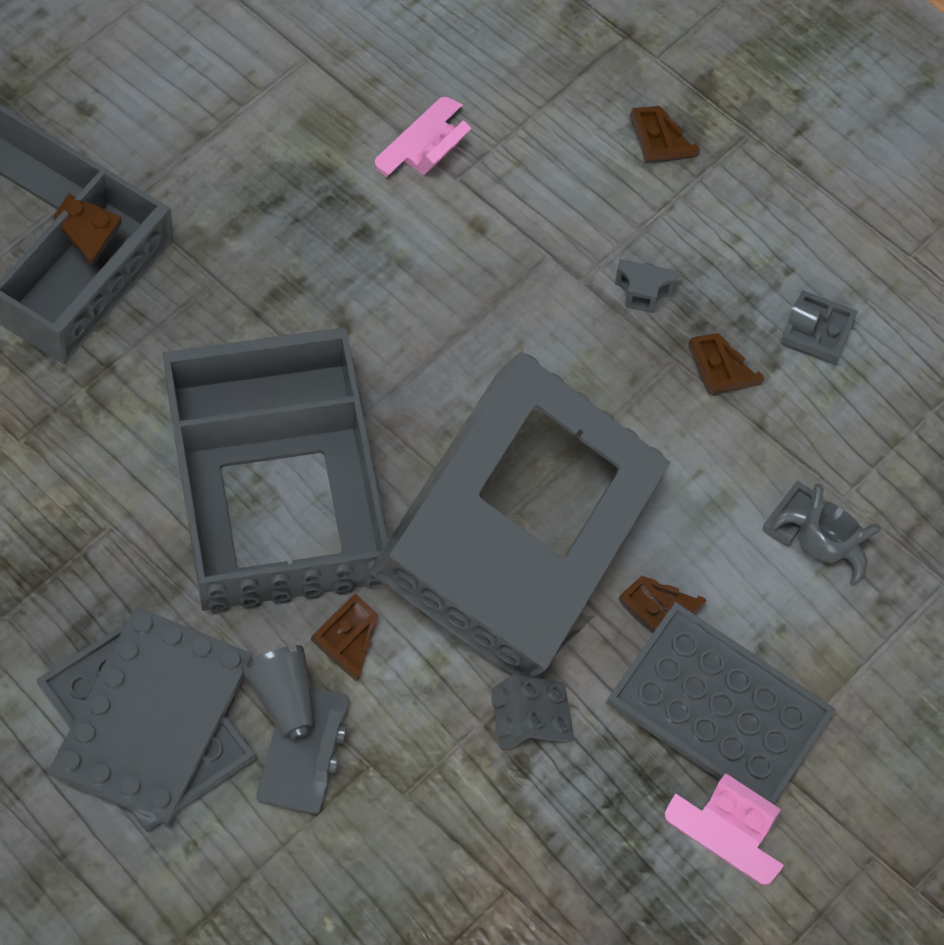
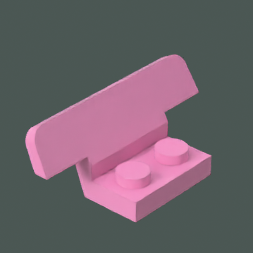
M449 97L439 98L376 157V170L387 178L400 164L406 162L422 175L429 172L471 130V127L464 120L457 127L446 123L463 104Z
M726 773L719 781L710 801L703 810H700L675 793L665 811V820L668 824L760 885L766 886L771 884L784 867L782 863L759 849V846L770 832L780 813V808Z

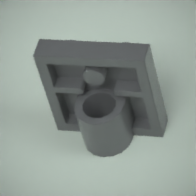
M802 290L793 306L780 342L837 363L858 311Z

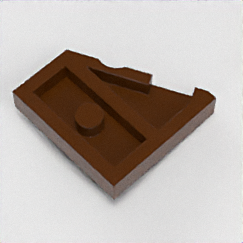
M660 106L632 109L630 117L645 161L698 156L699 146L696 143L691 145L682 136L683 130L677 123L670 120L669 115Z
M68 194L53 215L54 221L64 210L68 213L69 217L61 224L62 232L66 233L75 248L78 247L84 254L86 262L94 266L121 226V217L84 200L81 203L79 200H75V196Z
M719 333L691 337L688 345L708 394L758 386L763 382V375L759 371L754 373L743 363L745 358L737 350L732 349L729 342Z
M645 576L639 577L618 599L652 633L657 629L675 602L696 614L707 601L702 596L698 595L697 598L679 592V588L661 585L656 580Z
M355 593L312 635L311 641L356 681L361 674L378 614Z

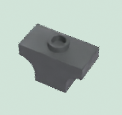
M619 259L615 285L620 286L626 293V308L654 313L655 305L659 299L667 296L673 297L678 271L656 267L650 263L641 264Z

